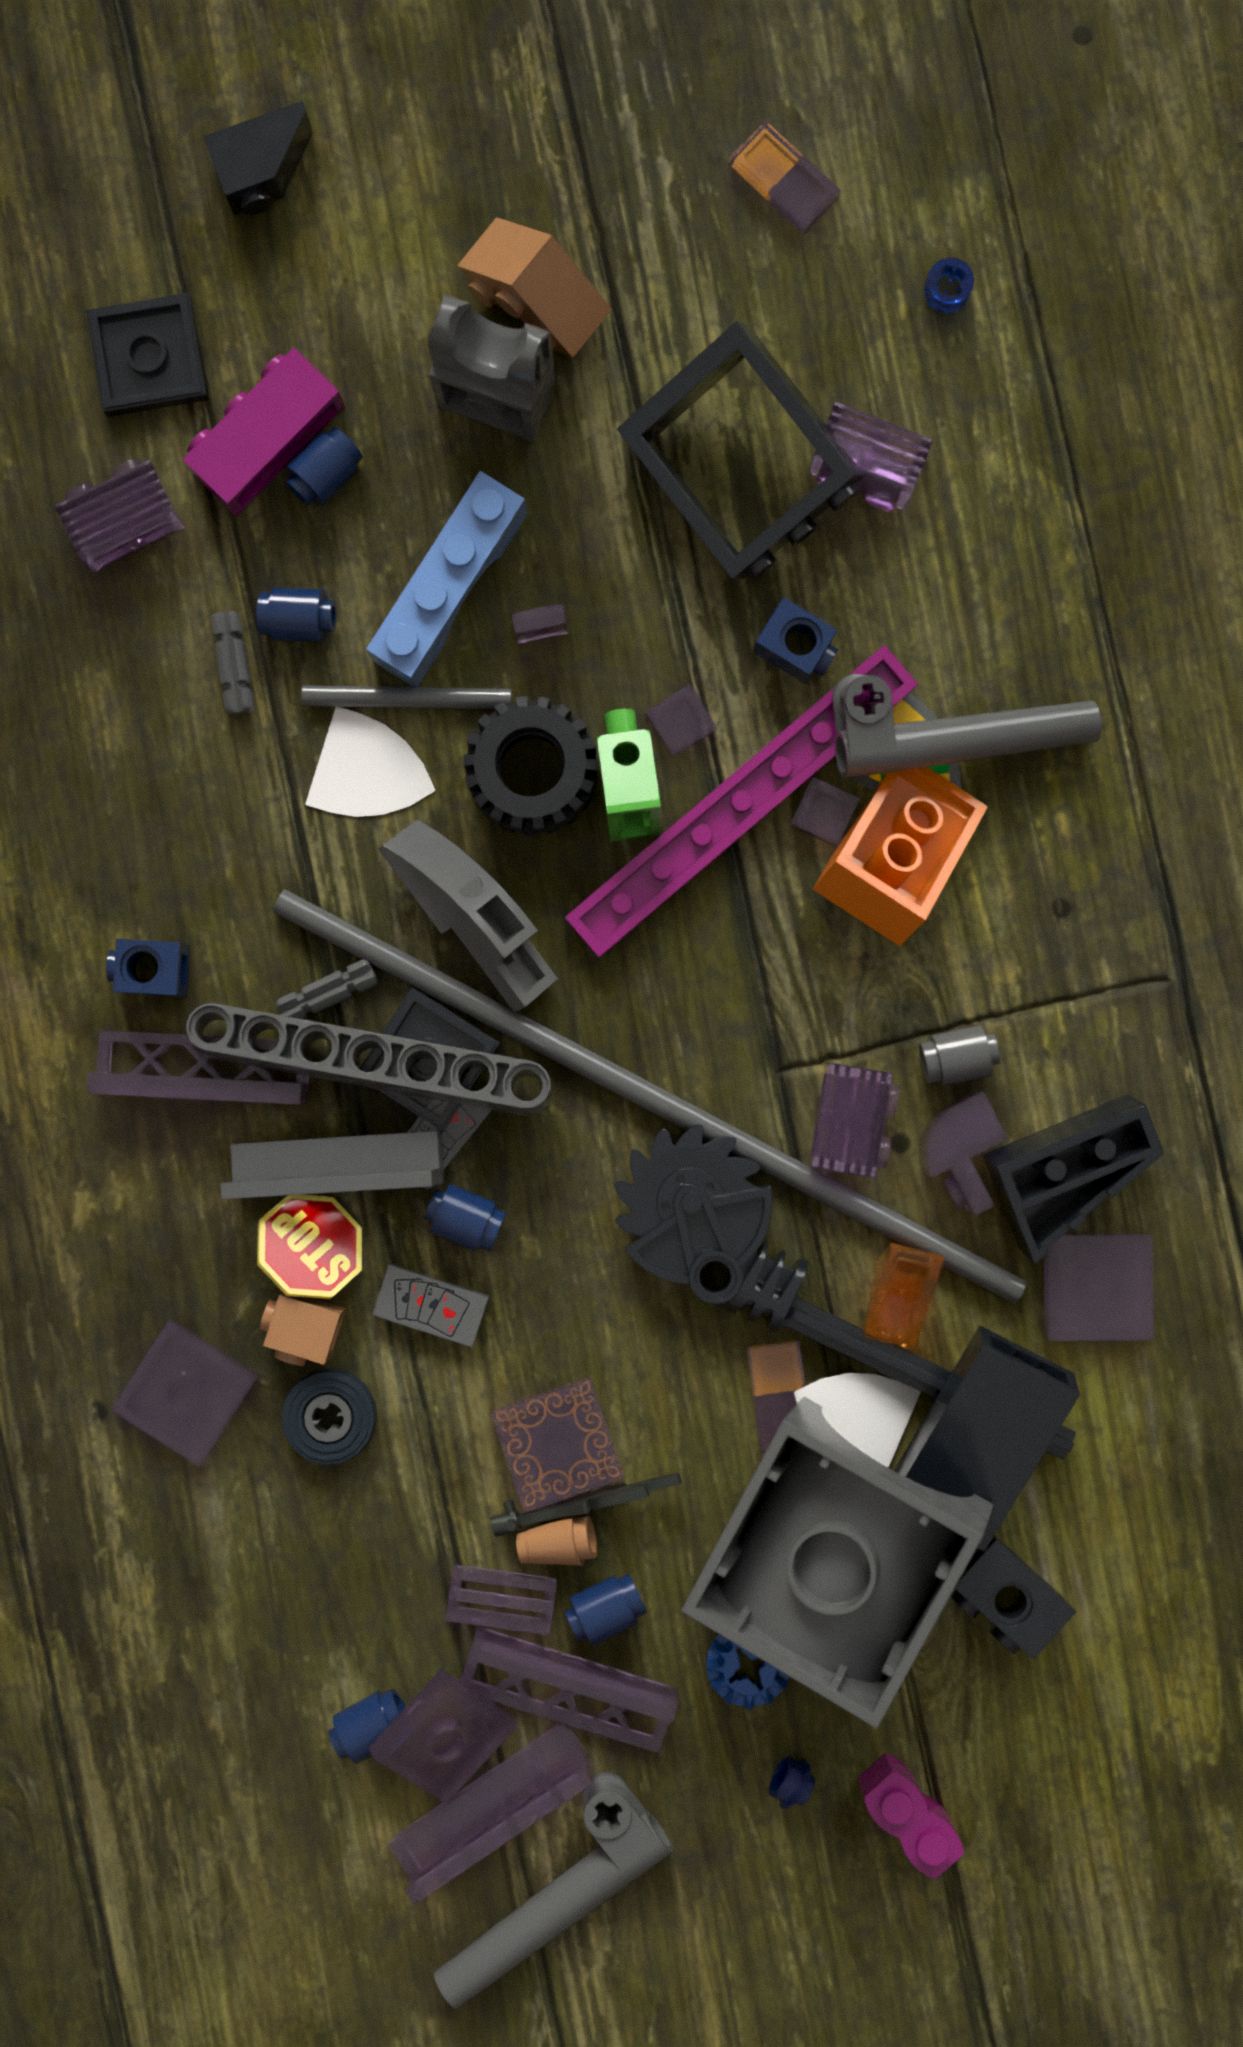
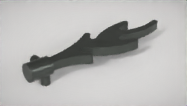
M680 1473L655 1477L629 1485L620 1483L582 1495L567 1502L560 1500L520 1514L515 1508L514 1501L508 1500L503 1502L506 1513L491 1517V1527L494 1536L499 1537L522 1531V1526L561 1517L590 1513V1509L643 1499L650 1496V1491L682 1484Z

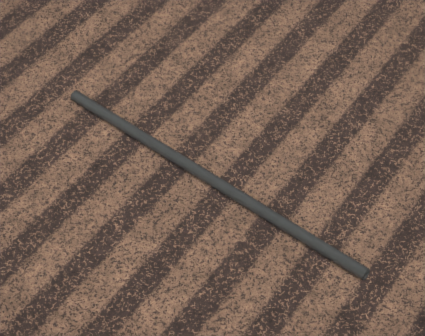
M284 889L279 895L273 907V912L347 952L367 960L370 964L686 1131L697 1124L702 1125L704 1129L703 1140L707 1142L722 1136L735 1137L737 1140L736 1145L729 1154L735 1157L751 1159L760 1165L759 1170L999 1297L1016 1304L1022 1296L1027 1281L521 1013H514L511 1008L296 894Z

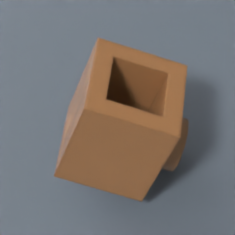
M281 1293L277 1301L270 1299L264 1310L260 1330L266 1331L267 1335L263 1346L275 1349L274 1357L289 1364L304 1366L307 1359L325 1365L332 1357L347 1308L315 1298L292 1297Z

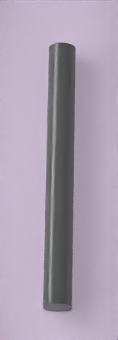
M302 686L303 706L495 710L494 706L504 701L506 706L512 704V689Z

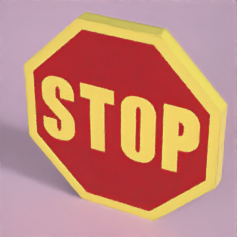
M304 1194L287 1195L258 1221L257 1265L286 1296L331 1299L362 1270V1227L334 1197Z

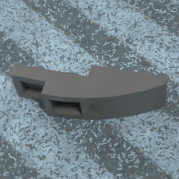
M417 819L378 848L439 932L442 934L451 928L454 930L514 1013L526 1007L558 979L528 939L538 930L525 913L477 862L446 837Z

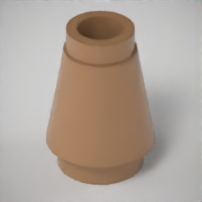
M574 1515L561 1517L527 1531L518 1532L516 1535V1548L521 1564L584 1566L585 1560L595 1559L597 1556V1538L591 1517Z

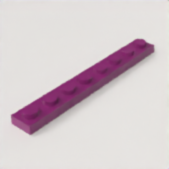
M885 645L850 673L873 675L883 679L890 687L892 707L897 705L919 685ZM833 689L565 917L598 958L603 956L835 758L836 733L832 703ZM862 691V694L854 696V706L861 707L863 702L869 701V691Z

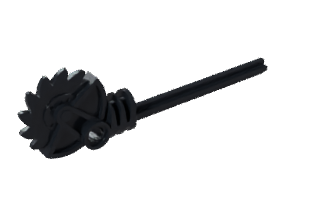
M697 1124L683 1133L675 1145L672 1144L670 1133L666 1129H661L654 1139L650 1159H647L639 1150L633 1149L631 1151L629 1162L635 1183L631 1184L620 1180L615 1182V1188L620 1199L632 1210V1213L617 1216L615 1222L622 1230L639 1236L624 1246L627 1253L638 1265L662 1279L690 1284L695 1295L701 1300L715 1304L731 1313H736L742 1307L748 1308L746 1320L754 1322L761 1315L766 1317V1329L773 1333L780 1328H789L935 1399L938 1397L952 1371L802 1300L797 1292L806 1274L808 1261L799 1258L790 1268L784 1265L786 1250H781L774 1259L766 1256L768 1242L763 1241L767 1233L772 1213L771 1186L768 1184L755 1186L745 1180L746 1177L757 1173L760 1165L751 1159L728 1156L736 1145L737 1140L735 1137L722 1136L702 1144L704 1129L702 1125ZM713 1261L724 1263L728 1269V1276L721 1286L709 1288L700 1283V1272L704 1265ZM1061 1425L1046 1452L1064 1460L1067 1452L1070 1453L1075 1443L1072 1441L1076 1431Z

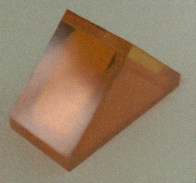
M890 1243L876 1263L863 1328V1337L915 1349L944 1262L942 1255Z

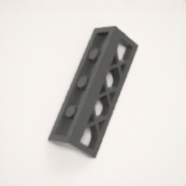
M441 1130L230 1144L232 1181L220 1183L221 1199L435 1186L444 1183Z

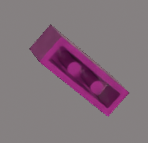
M294 347L285 356L278 355L274 357L261 373L262 380L248 394L241 392L236 395L224 410L225 417L211 431L205 429L197 434L188 445V454L182 459L191 473L236 517L345 408L339 390Z

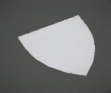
M335 707L305 805L330 813L353 817L375 816L409 807L436 791L423 762L403 738L379 721L358 712Z
M845 1373L819 1379L795 1391L794 1396L797 1404L805 1396L822 1406L823 1416L842 1437L877 1462L889 1467L921 1392L897 1380L877 1374Z

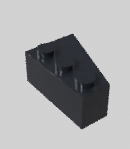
M1126 1094L987 1152L982 1156L1018 1248L1035 1264L1047 1254L1046 1249L1068 1230L1072 1229L1074 1231L1086 1221L1085 1216L1109 1195L1113 1198L1164 1154L1146 1104Z

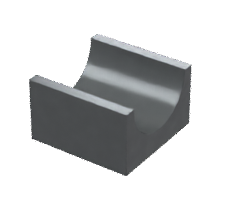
M804 1396L782 1421L681 1611L873 1727L878 1728L981 1541L993 1504L976 1494L971 1497H957L933 1490L889 1469L842 1437L823 1416L822 1406Z

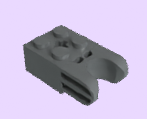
M446 294L443 295L435 322L428 336V348L433 363L429 372V378L437 407L535 442L556 385L551 333L526 323L522 329L501 326L481 316L474 310L471 303Z

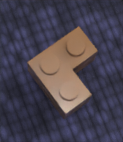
M496 217L457 265L471 281L467 286L469 292L480 303L488 308H492L494 304L498 305L515 318L520 317L524 323L550 332L552 350L572 358L612 310L552 235Z

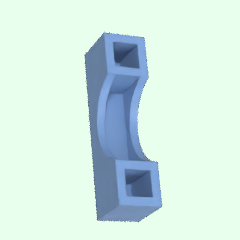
M479 471L366 648L373 662L413 687L419 686L444 647L450 627L466 597L485 570L495 560L500 559L527 517L525 498L482 471Z

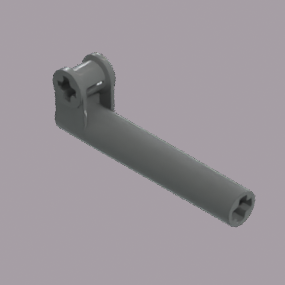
M850 674L840 679L832 691L836 733L835 757L838 771L843 779L1093 743L1099 741L1102 731L1101 714L1096 702L1093 700L894 724L892 694L890 687L883 679L873 675ZM862 691H869V701L863 702L861 707L854 706V696L862 694Z
M611 1772L598 1773L586 1782L582 1792L584 1823L600 1845L435 1970L434 1979L445 2000L452 2007L458 2009L673 1853V1845L661 1824L644 1808L619 1775ZM602 1801L605 1803V1804H603V1805H600L599 1807H598V1805H597L598 1803H600V1802H602ZM616 1804V1807L610 1810L609 1807Z

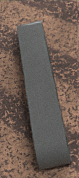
M216 1003L197 1007L190 1014L186 1024L189 1040L205 1056L216 1060L523 1116H533L542 1112L548 1106L552 1097L551 1081L547 1071L540 1064L529 1060ZM215 1020L225 1021L227 1023L225 1036L216 1043L204 1042L203 1031L205 1027ZM267 1029L278 1031L279 1042L272 1051L267 1053L255 1051L254 1041L262 1031ZM317 1039L331 1041L332 1050L325 1060L310 1062L306 1059V1050L312 1041ZM369 1048L382 1050L384 1052V1061L378 1070L364 1072L358 1069L357 1061L363 1051ZM420 1058H430L437 1063L435 1075L425 1082H418L409 1077L411 1064ZM472 1067H481L490 1074L488 1084L479 1091H469L461 1086L462 1075ZM531 1076L538 1079L543 1088L536 1099L523 1101L513 1094L514 1084L520 1078Z

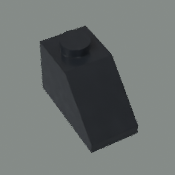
M303 101L203 136L234 216L243 212L245 214L263 212L272 205L273 201L283 198L313 134Z

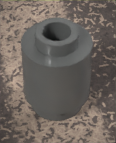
M981 1025L931 1035L930 1041L919 1043L920 1062L927 1084L939 1082L941 1087L991 1077L993 1073L992 1065L1000 1064V1054L996 1038L993 1033L985 1034Z

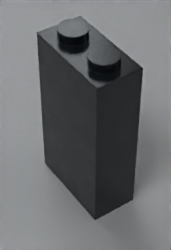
M979 1325L894 1471L914 1482L948 1495L971 1497L976 1494L992 1503L993 1508L984 1535L977 1546L978 1549L985 1552L1079 1398L1080 1392L1075 1373Z

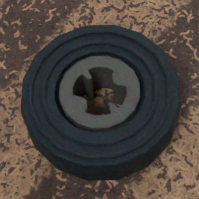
M335 1368L316 1370L300 1379L286 1396L281 1413L283 1432L292 1449L306 1460L323 1465L344 1463L360 1454L373 1437L377 1423L376 1402L367 1385L352 1373ZM332 1403L341 1409L337 1416H343L344 1420L342 1426L334 1423L327 1430L319 1425L322 1416L316 1417L317 1407L325 1410Z

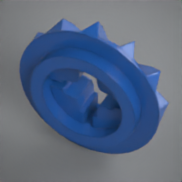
M719 1634L709 1648L706 1664L713 1690L728 1705L734 1704L745 1707L748 1710L755 1706L771 1704L774 1698L782 1690L786 1689L789 1676L765 1661L758 1665L759 1684L754 1679L751 1680L748 1674L735 1675V1671L740 1668L739 1653L737 1651V1648L740 1646ZM740 1647L743 1654H747L751 1660L759 1658Z

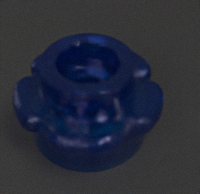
M786 1756L775 1769L769 1784V1795L779 1800V1805L782 1809L787 1810L795 1804L802 1806L810 1797L815 1785V1777L810 1774L811 1766L808 1764V1761L805 1759L797 1761L790 1756Z

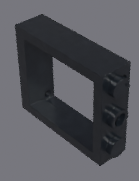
M739 321L732 324L617 428L618 432L732 579H745L747 576L752 580L759 578L760 575L776 564L777 559L773 554L788 542L792 546L798 545L817 529L818 525L814 520L826 509L831 507L836 512L849 503L848 501L859 493L855 485L865 477L864 473L751 327ZM745 358L833 473L742 551L738 552L654 444L653 440Z

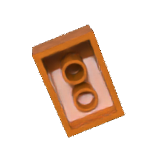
M929 767L885 773L834 851L812 890L898 946H901L926 921L988 806Z

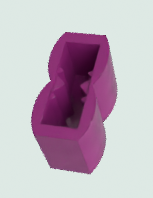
M884 1753L858 1776L859 1786L870 1815L883 1830L899 1838L907 1858L923 1874L937 1879L964 1855L962 1843L948 1813L935 1799L921 1793L913 1773L901 1760L893 1755Z

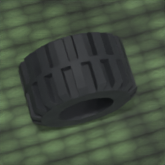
M527 696L516 697L517 703L506 706L504 701L494 706L496 712L489 717L484 714L477 722L479 728L475 734L470 733L466 742L468 751L467 754H464L463 763L466 770L465 779L477 806L480 807L490 821L498 823L504 830L511 833L518 831L523 832L524 836H536V833L546 832L548 835L557 832L558 827L564 824L568 826L577 819L576 815L582 809L585 811L590 803L593 790L595 791L597 783L596 748L592 737L587 732L586 725L580 718L576 719L571 714V709L563 704L557 707L551 704L548 698L539 697L538 701H528ZM541 739L551 743L559 751L563 761V772L559 782L550 791L538 796H522L512 792L503 782L500 772L501 760L506 751L519 741Z

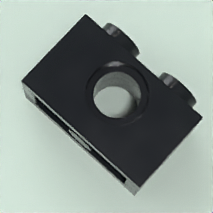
M995 1535L985 1552L976 1548L955 1586V1592L951 1595V1598L972 1618L975 1619L981 1612L994 1623L995 1627L990 1633L1012 1654H1015L1021 1648L1033 1660L1076 1613V1610L1060 1593ZM1008 1586L1019 1589V1597L1014 1605L1009 1608H998L995 1606V1597L1001 1589Z

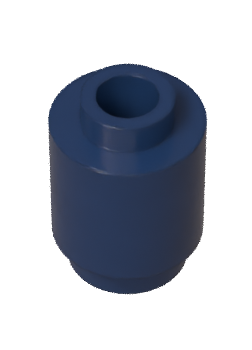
M332 427L326 434L320 432L285 467L286 472L290 476L285 483L290 491L305 505L308 506L314 501L318 505L323 506L358 471L356 465L363 459V455L341 430Z
M274 587L271 593L261 592L258 596L256 607L257 628L261 635H270L274 641L324 642L327 632H334L336 629V603L334 600H328L324 589Z
M449 1184L445 1193L436 1189L424 1219L433 1222L430 1233L475 1252L478 1247L490 1252L501 1229L506 1212L496 1209V1202Z
M630 1574L617 1579L616 1575H613L571 1596L570 1600L573 1608L565 1611L577 1640L580 1641L588 1637L592 1646L638 1624L636 1618L648 1613Z
M391 1689L385 1693L378 1690L333 1715L334 1728L329 1730V1737L341 1759L349 1757L355 1764H359L403 1739V1732L412 1728V1721L402 1698L396 1690Z

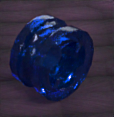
M949 257L941 259L933 265L925 281L924 293L926 300L931 307L939 312L950 313L959 310L966 304L973 290V272L967 263L958 258ZM942 275H950L949 281L956 277L961 282L956 295L948 296V289L944 294L939 291L938 287Z

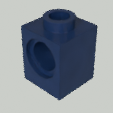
M783 597L756 640L753 652L806 684L813 671L823 676L839 649L831 645L837 629ZM791 633H803L811 639L813 650L806 655L793 654L787 648L785 638Z
M116 939L115 951H109L106 963L108 982H113V992L135 995L187 997L190 945L180 942ZM152 954L157 960L158 971L151 981L143 983L136 975V964L142 956Z

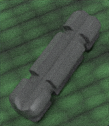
M235 611L213 614L210 621L212 634L215 636V639H218V642L214 643L220 685H223L226 691L222 692L224 710L229 715H241L252 712L254 702L252 690L247 688V684L250 683L245 645L242 639H239V636L243 634L241 619Z
M360 960L347 966L348 971L344 973L338 970L302 987V992L299 994L292 992L279 998L276 1004L280 1015L305 1019L308 1017V1012L312 1011V1013L316 1014L352 997V992L355 990L361 993L375 986L378 981L372 965L367 960Z

